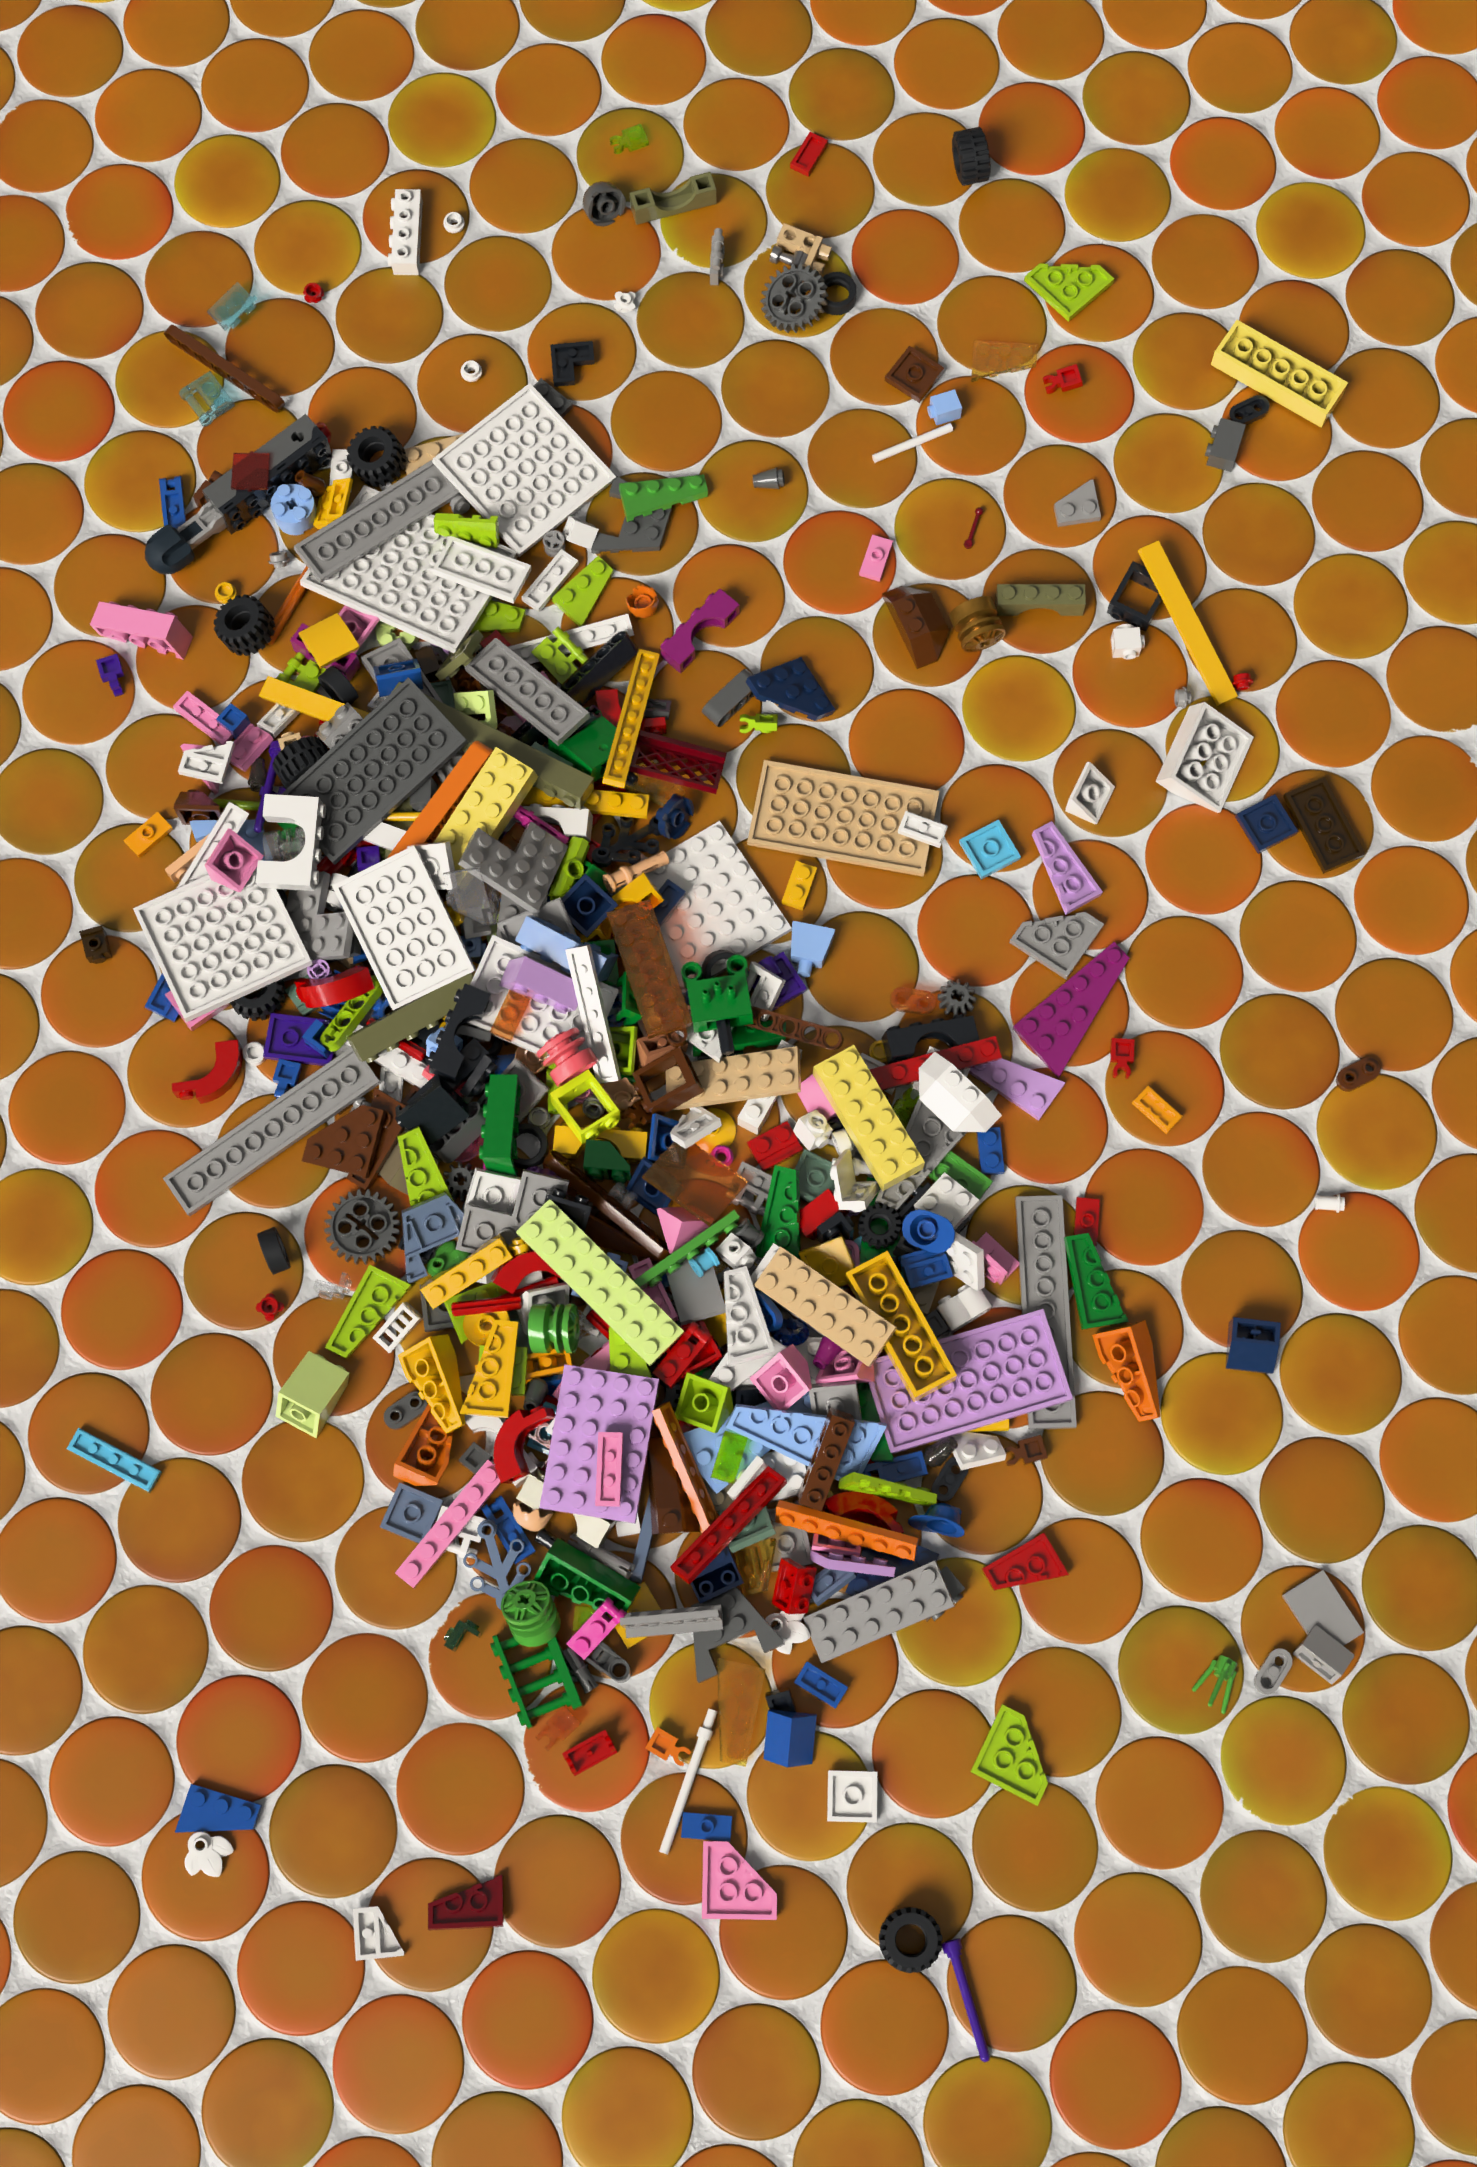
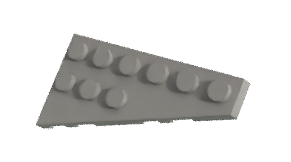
M919 1099L905 1130L925 1161L923 1170L884 1191L880 1188L875 1200L876 1204L879 1203L881 1206L886 1204L887 1208L890 1209L892 1207L895 1212L899 1210L967 1134V1132H953Z

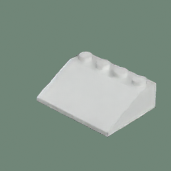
M1206 702L1189 706L1155 782L1175 795L1220 813L1254 737ZM1206 760L1205 765L1202 766L1200 762Z

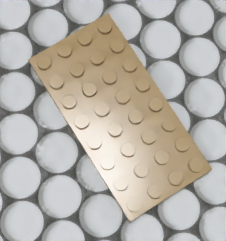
M764 760L747 845L924 877L929 844L898 833V829L905 811L934 821L939 791Z

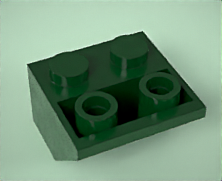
M586 1139L583 1168L587 1176L595 1182H603V1179L612 1180L615 1184H626V1181L629 1182L631 1180L630 1165L610 1141Z

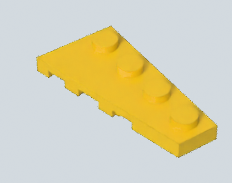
M494 1320L460 1414L509 1418L519 1322Z

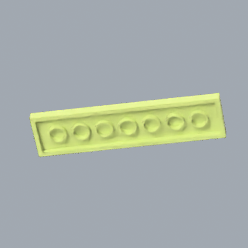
M549 1199L516 1231V1234L649 1366L684 1333L552 1200Z

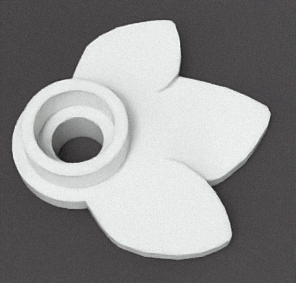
M781 1611L780 1614L773 1613L766 1617L765 1620L770 1625L773 1621L780 1623V1628L774 1630L785 1642V1645L777 1648L779 1652L790 1654L792 1643H802L810 1639L811 1636L808 1629L800 1622L805 1614L788 1615Z
M203 1831L193 1833L188 1840L189 1852L185 1857L186 1870L191 1876L202 1870L208 1876L219 1877L222 1872L221 1857L234 1852L231 1843L222 1836L211 1837ZM197 1841H203L205 1846L202 1849H198L195 1844Z

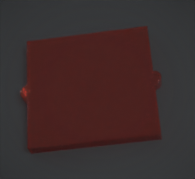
M250 451V453H234L231 489L248 490V492L252 490H268L270 453H254L253 451Z

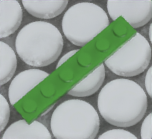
M733 1210L633 1281L642 1290L648 1286L653 1288L662 1281L661 1277L666 1273L671 1275L681 1267L680 1263L686 1259L696 1258L700 1254V1249L705 1246L711 1247L719 1241L718 1237L724 1232L727 1235L733 1232L738 1227L737 1223L740 1216Z

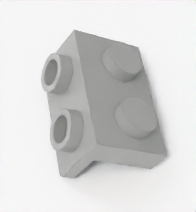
M347 702L336 710L335 715L329 721L324 722L319 727L316 735L331 749L363 718Z

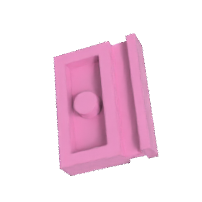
M250 723L235 739V747L230 763L246 772L274 740L273 737Z

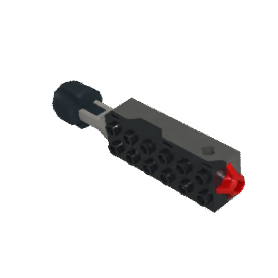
M304 414L202 491L207 503L201 507L196 515L177 529L171 525H165L147 541L145 560L148 565L160 574H174L194 561L195 555L192 550L210 536L220 533L225 528L232 535L234 532L242 530L250 520L259 517L270 506L272 496L280 485H299L295 481V475L298 471L303 470L313 475L321 467H326L332 460L329 446L331 432L323 422L314 424Z

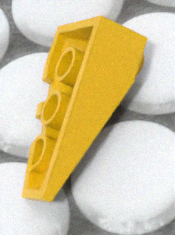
M449 1335L430 1336L399 1354L398 1357L406 1378L410 1383H414L420 1391L418 1393L422 1400L425 1399L430 1405L432 1415L445 1433H450L465 1425V1416L460 1414L463 1401L457 1356Z

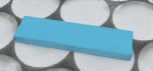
M80 1428L77 1429L66 1448L151 1493L162 1471Z

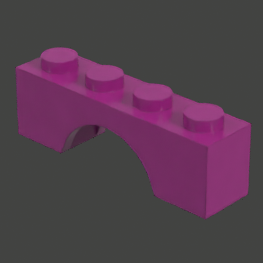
M721 589L716 593H711L707 597L705 604L701 608H696L692 612L690 619L686 623H681L671 638L668 637L661 644V658L681 674L695 660V649L692 644L694 636L706 627L716 626L725 629L740 614L739 604Z

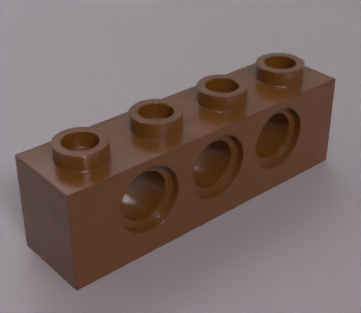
M830 1407L797 1494L799 1504L822 1511L855 1424L853 1415Z

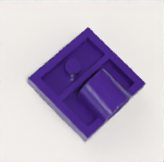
M784 952L774 957H766L758 963L786 980L772 1011L807 991L805 984ZM760 975L757 976L752 986L753 991L761 977Z

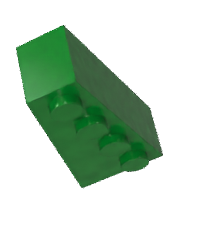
M490 1074L489 1083L485 1085V1096L488 1097L487 1104L483 1105V1116L486 1118V1122L481 1126V1137L484 1138V1143L479 1147V1158L483 1159L486 1170L517 1176V1169H515L513 1159H518L517 1140L514 1136H519V1121L515 1115H520L521 1084L518 1074Z
M559 1538L556 1539L547 1552L533 1579L544 1584L548 1588L550 1595L556 1597L562 1595L571 1598L572 1602L579 1605L581 1603L591 1605L594 1610L609 1597L614 1601V1606L618 1609L622 1608L626 1613L641 1586Z

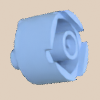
M298 484L280 485L273 494L270 504L275 522L286 534H304V531L314 527L313 523L317 512L311 491Z

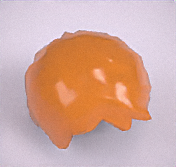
M640 584L637 588L634 587L633 594L626 598L628 610L635 617L648 618L656 613L659 599L654 589Z

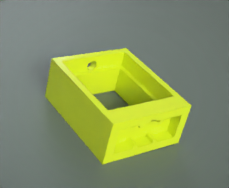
M589 1069L550 1093L552 1105L581 1144H584L586 1139L595 1140L601 1132L614 1128L621 1120L620 1110ZM591 1089L608 1114L582 1130L564 1105Z

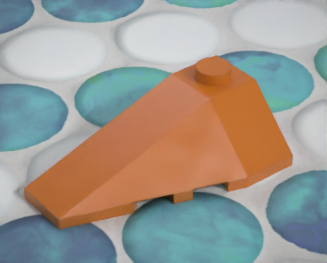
M1146 1320L1093 1334L1100 1360L1103 1364H1107L1113 1374L1111 1378L1115 1383L1118 1382L1125 1393L1124 1399L1137 1420L1140 1422L1161 1417L1153 1345Z
M429 1404L426 1406L394 1463L393 1476L414 1486L438 1485L449 1463L453 1431L445 1433L432 1415Z

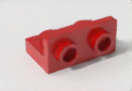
M781 1558L772 1604L788 1615L806 1614L810 1604L817 1569L813 1566H801L790 1558Z

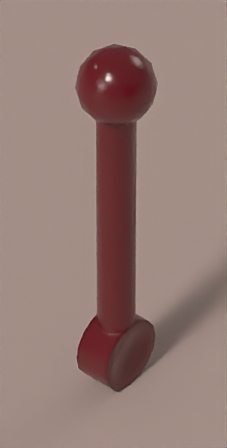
M981 507L975 510L976 516L969 537L964 542L966 549L972 548V538L979 518L984 512Z

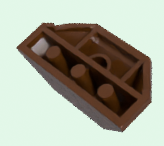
M900 586L882 593V597L916 668L919 669L937 662L949 628L932 593L906 586Z

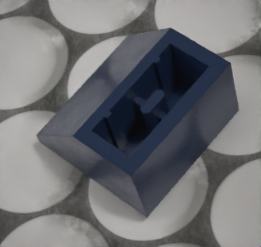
M1233 1317L1228 1325L1225 1369L1273 1374L1279 1350L1281 1323Z
M726 1546L690 1584L701 1604L744 1582Z

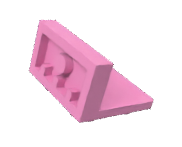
M987 1232L977 1242L972 1241V1243L984 1250L985 1275L991 1282H998L1002 1285L1019 1267V1262Z

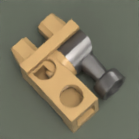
M783 223L777 237V245H774L769 262L778 264L781 261L790 266L794 263L797 269L800 263L805 268L810 265L813 270L816 269L819 275L822 276L825 264L817 262V259L820 258L828 261L832 247L822 243L823 237L814 236L811 233ZM785 250H786V251H789V252L794 253V255L787 254V253H784V252H785Z

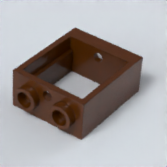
M680 1046L632 1073L635 1079L633 1086L637 1093L642 1095L644 1100L641 1101V1104L647 1113L651 1112L652 1114L656 1113L662 1116L704 1092L688 1054ZM678 1064L686 1083L653 1101L645 1082Z

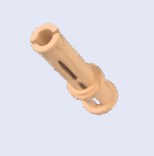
M661 851L632 866H622L618 871L610 875L604 874L602 877L603 883L609 893H614L617 888L628 885L643 872L647 874L669 864V858L664 851Z

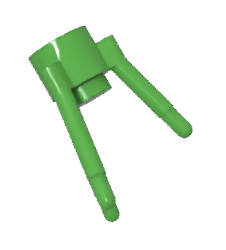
M1220 1655L1217 1661L1212 1660L1209 1668L1192 1687V1691L1195 1692L1215 1670L1214 1675L1218 1677V1680L1208 1701V1706L1211 1707L1223 1681H1227L1221 1708L1222 1714L1226 1713L1233 1680L1237 1674L1235 1671L1237 1663L1226 1656Z

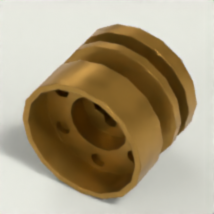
M981 596L970 599L955 607L950 613L949 617L956 632H959L958 639L964 652L971 653L987 649L998 643L1006 634L1003 625H1001V619L996 617L998 612L991 597Z

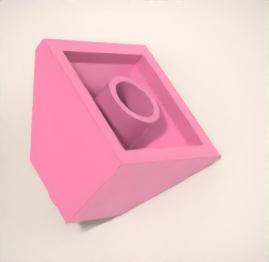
M794 1344L779 1352L750 1378L773 1409H789L812 1389L808 1362Z

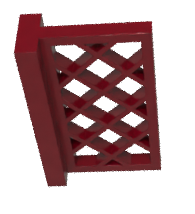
M641 730L629 771L716 794L727 753ZM657 760L659 763L653 764L651 761ZM644 763L647 767L639 766L636 764ZM678 765L681 769L675 770L672 766ZM666 769L668 773L661 772L660 770ZM700 771L703 775L697 776L694 772ZM687 774L690 778H684L682 775ZM709 780L713 785L706 784L703 781Z

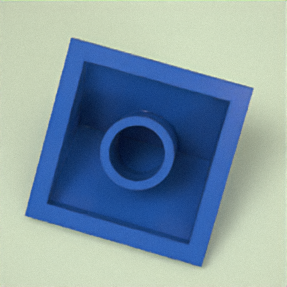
M417 658L373 667L380 697L389 696L398 682L403 683L408 677L420 690L423 689L421 668Z
M655 1113L652 1114L648 1160L659 1168L684 1170L686 1149L674 1142L670 1135V1132L679 1121Z
M768 1709L763 1759L787 1768L812 1764L817 1714Z

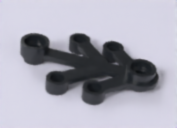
M620 816L621 829L618 842L610 846L611 838L616 834L615 826L612 823H605L602 826L603 838L601 846L592 852L593 862L599 867H608L612 861L627 862L634 865L641 861L639 851L649 854L658 853L660 848L659 842L656 839H649L646 843L637 842L651 833L661 836L656 816L652 817L649 825L629 835V832L634 824V818ZM622 850H630L627 854L618 853Z

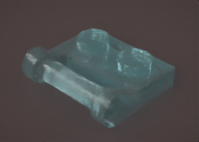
M210 371L182 388L179 392L181 398L188 402L199 417V422L204 427L210 425L215 418L235 406L232 399ZM195 392H198L210 407L209 411L205 412L194 398L193 394Z

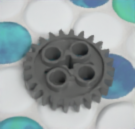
M792 263L790 270L784 266V272L781 273L776 270V278L770 276L772 283H765L768 291H762L763 296L766 298L760 300L764 305L761 309L765 313V318L770 321L769 323L773 327L776 326L779 331L784 328L787 333H789L791 328L797 333L798 327L805 331V324L808 323L810 326H813V318L819 321L818 312H825L821 306L828 304L823 298L829 296L825 291L828 287L824 283V278L819 275L816 269L813 270L810 265L805 268L802 263H800L797 269L796 265ZM798 309H801L798 314H795Z
M358 1189L357 1196H353L349 1191V1199L346 1200L340 1196L342 1203L339 1205L333 1202L336 1210L327 1212L332 1218L324 1221L330 1226L324 1229V1232L331 1234L326 1238V1241L333 1243L330 1247L332 1251L339 1249L337 1252L339 1258L346 1254V1262L354 1258V1263L358 1265L360 1259H363V1262L367 1265L368 1258H372L376 1263L377 1255L385 1258L383 1251L386 1249L392 1252L389 1244L398 1242L393 1235L400 1234V1231L395 1227L401 1225L399 1220H394L399 1214L397 1211L391 1212L394 1209L393 1203L386 1205L388 1202L386 1196L379 1200V1192H376L372 1197L369 1189H367L365 1195H362L360 1189ZM359 1207H366L367 1211L364 1215L358 1216L355 1214ZM350 1214L361 1225H366L368 1230L377 1235L379 1239L375 1240L365 1230L359 1229L357 1224L348 1219L346 1215ZM382 1220L385 1222L382 1229H373L376 1221ZM346 1224L352 1225L349 1233L342 1234L340 1232L342 1226ZM367 1238L370 1240L367 1247H358L361 1239Z

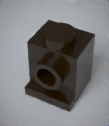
M424 646L415 652L422 672L429 682L438 680L435 674L442 665V660L439 653L434 654L431 646Z
M102 926L79 931L85 956L90 963L99 964L105 962L108 958H112L107 933Z

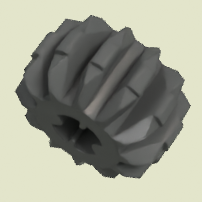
M957 979L956 985L949 980L947 987L941 986V994H938L937 999L942 1001L939 1003V1008H946L945 1015L953 1012V1017L957 1016L958 1013L965 1014L966 1016L967 1011H973L974 1007L972 1004L976 1003V998L973 996L975 990L968 989V982L962 986L960 985V979Z
M459 1161L458 1168L455 1169L451 1164L449 1166L451 1173L444 1171L443 1175L447 1178L444 1179V1182L452 1199L456 1200L460 1195L461 1201L464 1202L475 1169L471 1170L472 1165L470 1163L463 1168L462 1162ZM459 1178L465 1179V1181H463L464 1185L460 1186L458 1184V1182H460Z

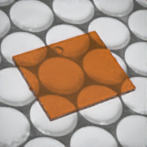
M673 1142L664 1153L660 1154L658 1160L642 1176L645 1181L709 1227L731 1205V1202L749 1182L697 1144L685 1149L676 1142Z

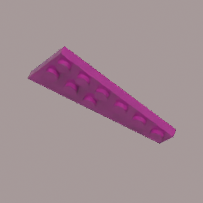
M1115 942L1013 1026V1030L1058 1079L1129 960L1126 953Z

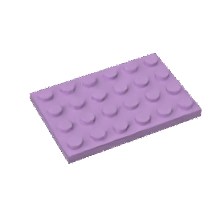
M564 1364L540 1509L636 1524L653 1423L652 1410L655 1409L659 1379ZM598 1432L623 1433L621 1507L595 1506Z

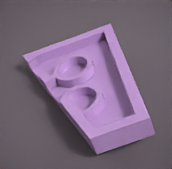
M811 1551L809 1558L810 1561L827 1569L894 1577L896 1568L887 1564L888 1560L874 1557L873 1561L866 1560V1557L851 1555V1557H847L836 1552L823 1553Z

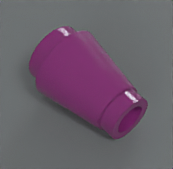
M824 1336L821 1339L813 1364L817 1368L824 1370L843 1349Z

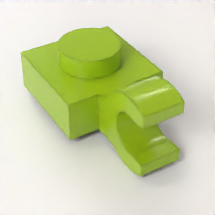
M742 714L740 715V721H745L748 725L740 726L739 732L748 733L753 728H755V731L762 733L777 731L778 714H756V716Z

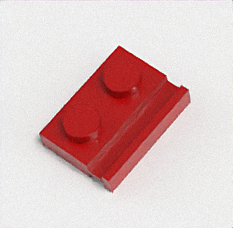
M788 1121L747 1142V1146L763 1172L803 1152V1147L800 1145Z

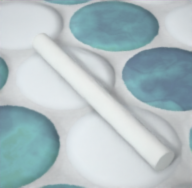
M951 423L875 453L872 455L874 463L950 433L953 431Z

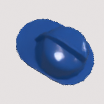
M919 1209L910 1212L902 1224L903 1236L908 1243L932 1253L947 1251L955 1239V1230L952 1223L945 1217L927 1210Z
M946 1503L931 1505L924 1515H915L908 1519V1524L918 1530L956 1538L962 1537L965 1534V1530L960 1526L961 1510Z

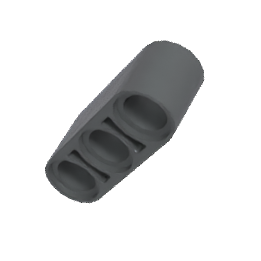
M747 669L742 670L706 703L702 713L717 727L725 724L754 697L753 692L746 683L747 678L753 674Z
M468 1103L470 1116L429 1146L430 1151L443 1163L453 1162L481 1135V1126L485 1124L486 1118L483 1116V1107L479 1103Z

